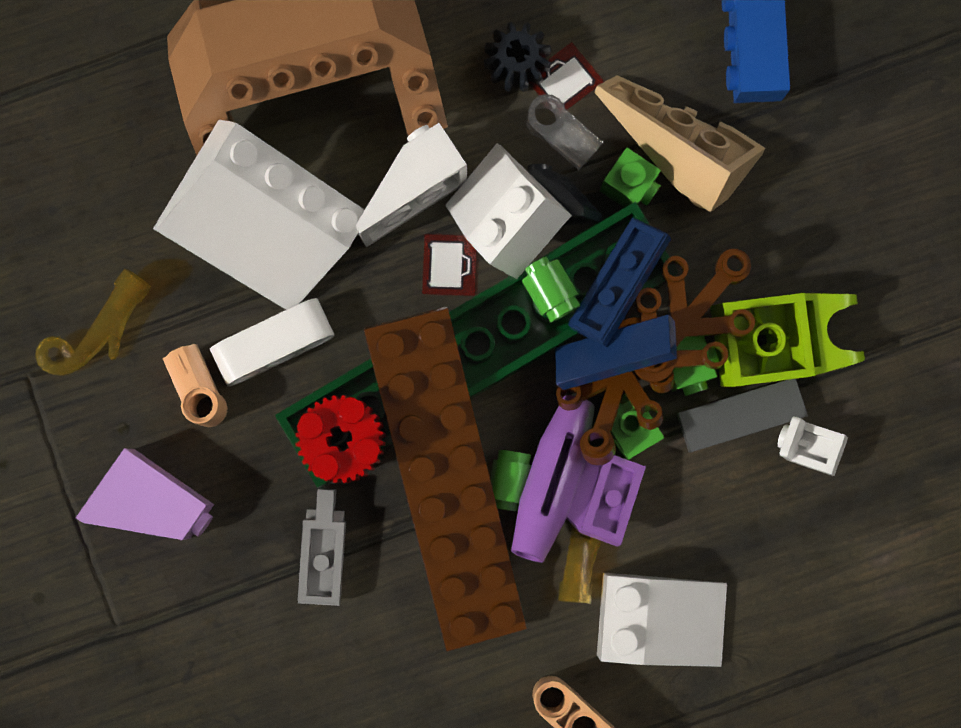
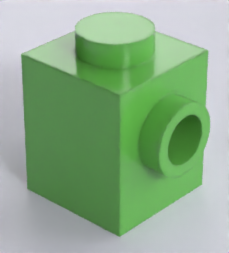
M626 148L604 179L600 192L624 208L635 201L638 205L642 202L647 206L661 186L655 182L661 170L629 148Z
M686 337L677 346V350H702L707 345L705 337ZM715 348L709 349L707 351L708 359L711 362H719ZM706 366L674 368L675 383L671 391L683 389L684 395L687 396L709 389L706 381L717 377L715 369H710Z
M623 394L610 434L613 436L615 446L622 457L629 460L664 439V436L658 427L648 430L640 426L635 408L627 396ZM648 411L642 416L645 419H653Z

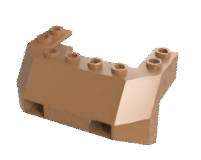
M193 0L167 36L168 60L183 121L196 155H198L218 120L235 122L231 110L387 67L390 70L408 136L424 125H428L431 128L440 123L443 129L448 128L430 51L415 0Z

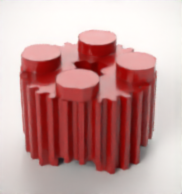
M333 395L331 400L326 397L323 398L322 404L315 402V408H308V413L301 416L297 425L299 433L295 435L300 438V441L295 443L297 447H301L298 456L304 457L302 463L309 465L307 470L313 472L316 477L324 479V481L333 480V483H341V481L343 483H350L351 480H360V475L362 477L368 476V470L373 471L375 469L373 464L380 463L378 456L384 454L381 447L386 446V442L382 441V438L386 437V433L381 431L384 425L378 422L380 417L377 414H373L374 410L371 407H366L367 404L354 397L348 398L342 395L339 398ZM338 429H341L344 433L351 432L352 441L346 442L349 448L345 451H342L338 446H332L331 440L333 437H336L334 432Z

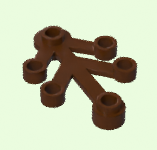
M729 249L720 255L715 265V276L688 308L684 282L689 269L686 260L680 256H672L664 262L662 276L667 281L670 316L675 321L676 346L686 337L721 334L744 337L753 330L755 318L751 312L744 309L733 312L731 316L702 318L729 285L740 284L750 273L751 260L744 251ZM732 258L738 259L742 264V269L740 271L730 270L727 261ZM673 263L678 264L682 268V274L677 277L669 274L667 267ZM644 288L635 299V307L640 313L641 322L657 318L656 312L661 305L662 298L656 289ZM651 295L654 297L656 305L653 308H645L640 302L641 297ZM744 317L748 321V328L746 330L737 329L734 325V318ZM714 341L708 343L702 350H677V359L663 362L657 368L649 366L634 371L641 379L647 382H660L668 378L674 368L706 366L710 369L720 368L728 359V350L724 344ZM711 348L719 350L722 355L721 361L711 362L707 357V351Z
M627 318L622 321L618 329L641 323V318ZM659 363V364H656V365H652L651 367L657 368V367L661 366L662 364ZM632 371L566 390L558 387L556 391L559 406L564 410L571 411L578 409L583 401L606 390L594 428L586 431L580 440L583 457L592 465H604L610 462L615 455V443L610 433L624 392L636 410L638 423L641 427L648 430L656 429L663 421L660 404L648 398ZM673 371L667 381L662 383L649 382L650 387L658 393L670 391L675 383ZM567 393L577 394L573 400L567 401L563 399ZM647 411L657 413L653 419H645L642 416ZM595 439L604 440V443L599 447L590 445V442Z

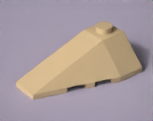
M618 75L597 85L594 93L679 192L687 196L693 205L706 209L709 212L729 199L765 150L763 146L735 128L719 122L717 128L695 118L698 111L685 106L684 110L671 108L663 104L664 99L660 94Z

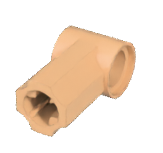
M198 345L182 346L169 352L163 358V361L181 399L183 415L192 423L204 427H213L220 424L226 417L227 403L223 396L219 394ZM210 397L213 403L212 410L206 417L200 418L196 410L197 404L201 399Z

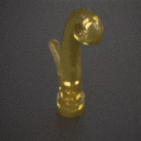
M124 268L113 283L115 288L75 351L66 340L60 337L50 336L44 338L36 348L35 358L38 365L44 371L53 375L63 376L73 373L85 366L108 340V356L110 359L115 360L118 357L120 341L128 319L137 303H141L152 286L137 274ZM50 348H59L63 353L64 361L55 362L51 360L48 352Z
M573 525L571 526L563 582L559 583L558 601L591 604L593 566L602 541L579 533Z

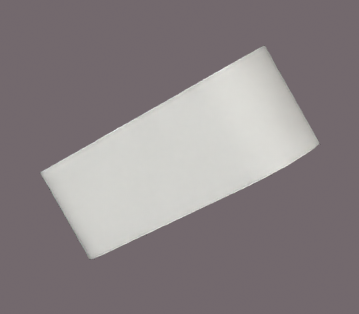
M314 298L295 305L218 342L210 348V351L228 387L246 381L332 339L335 334L318 299Z

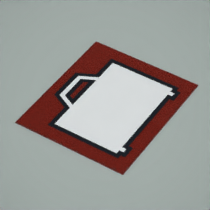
M572 42L548 60L551 62L549 72H541L543 80L540 85L534 84L528 79L529 84L556 117H559L594 90L597 85L604 82Z
M425 234L422 294L475 296L476 249L465 236Z

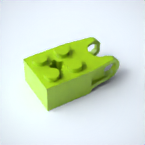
M798 293L712 305L710 307L712 318L731 316L733 312L740 309L751 312L755 318V326L747 336L736 337L732 334L714 335L715 341L724 344L728 350L727 361L718 368L721 387H736L811 377L865 361L864 351L855 352L839 349L830 341L827 333V325L831 316L841 309L858 304L857 295ZM739 316L734 318V325L739 330H746L748 328V321L744 317ZM765 335L767 343L759 346L757 336ZM716 349V353L720 362L722 359L721 352Z

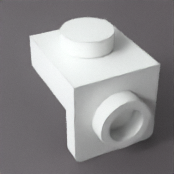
M793 416L790 425L785 424L780 432L778 447L781 448L780 456L787 461L835 476L848 437L844 434L807 423L803 419Z

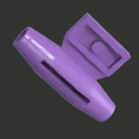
M566 395L563 399L569 401L573 400L576 396ZM588 400L583 401L578 409L571 411L564 410L558 406L540 439L519 501L511 551L522 558L535 562H544L566 519L581 534L617 547L622 543L646 466L614 455L610 462L604 465H592L584 459L580 440L586 431L592 429L595 410L594 404Z

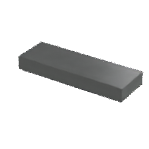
M796 379L781 381L677 413L689 453L791 422L793 416L798 418L808 417Z

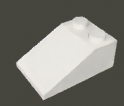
M440 123L431 128L428 125H424L407 137L409 142L403 145L355 226L366 247L461 187L467 180V164Z
M498 143L446 204L447 209L469 243L490 265L515 279H518L525 268L530 265L572 216Z
M603 573L597 646L598 658L602 662L637 665L721 667L727 583Z

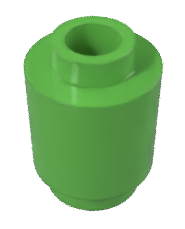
M546 256L525 268L528 276L522 280V283L542 316L547 315L551 323L580 307L576 296L579 294L558 259L550 262Z
M499 450L497 460L493 459L490 481L498 509L518 512L519 501L532 466L530 465V454Z

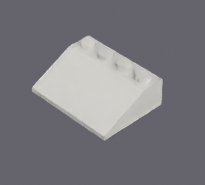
M218 120L153 229L287 310L298 305L349 249L358 234L355 226L365 210L239 124Z

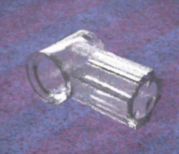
M549 94L540 95L531 103L526 115L528 130L534 136L544 139L573 166L580 170L603 142L572 116L556 96ZM541 108H548L555 114L556 122L551 125L539 123L535 117V111Z

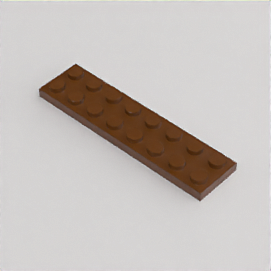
M442 307L364 327L371 361L446 651L527 629L448 308Z

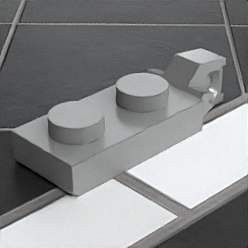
M318 489L316 509H307L306 519L303 520L298 603L334 606H340L346 521H344L345 511H335L337 489Z

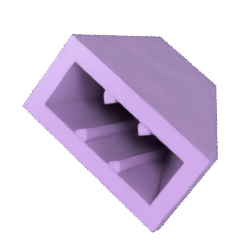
M124 448L76 516V519L87 524L185 540L191 539L193 535L199 537L205 531L213 518L209 511L214 504L135 449Z

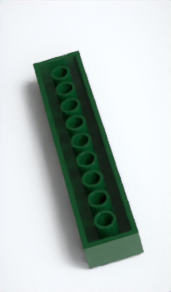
M636 201L541 257L547 256L550 262L557 259L560 261L579 294L576 296L579 304L582 302L632 217L650 225ZM666 250L663 252L642 289H658L667 283L662 276L663 264L669 258ZM674 263L667 267L670 275L676 276L679 273ZM525 270L518 279L509 276L449 312L470 400L552 352L556 347L562 346L580 335V333L568 326L577 309L552 323L547 315L542 316L522 283V280L528 276ZM371 358L275 415L298 454L301 447H297L295 443L299 442L300 438L295 435L299 433L297 425L301 416L308 413L307 409H314L315 402L322 404L325 397L330 400L333 395L339 398L342 395L348 398L354 397L367 404L366 407H371L374 410L373 414H377L380 417L378 422L384 425L381 431L386 433V437L382 438V441L386 442V446H382L381 450L386 451L393 446ZM338 429L334 432L336 437H333L331 440L332 446H338L342 451H345L349 448L346 442L352 441L351 432L344 433L341 429ZM299 456L300 460L302 461L304 457ZM307 470L317 488H323L333 482V480L324 481V479L316 477L313 472Z

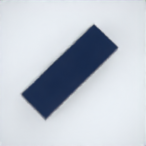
M632 217L580 303V307L577 308L568 323V326L572 330L607 348L671 241L670 236Z
M669 315L617 329L607 348L589 338L556 347V385L566 390L677 359L675 321Z

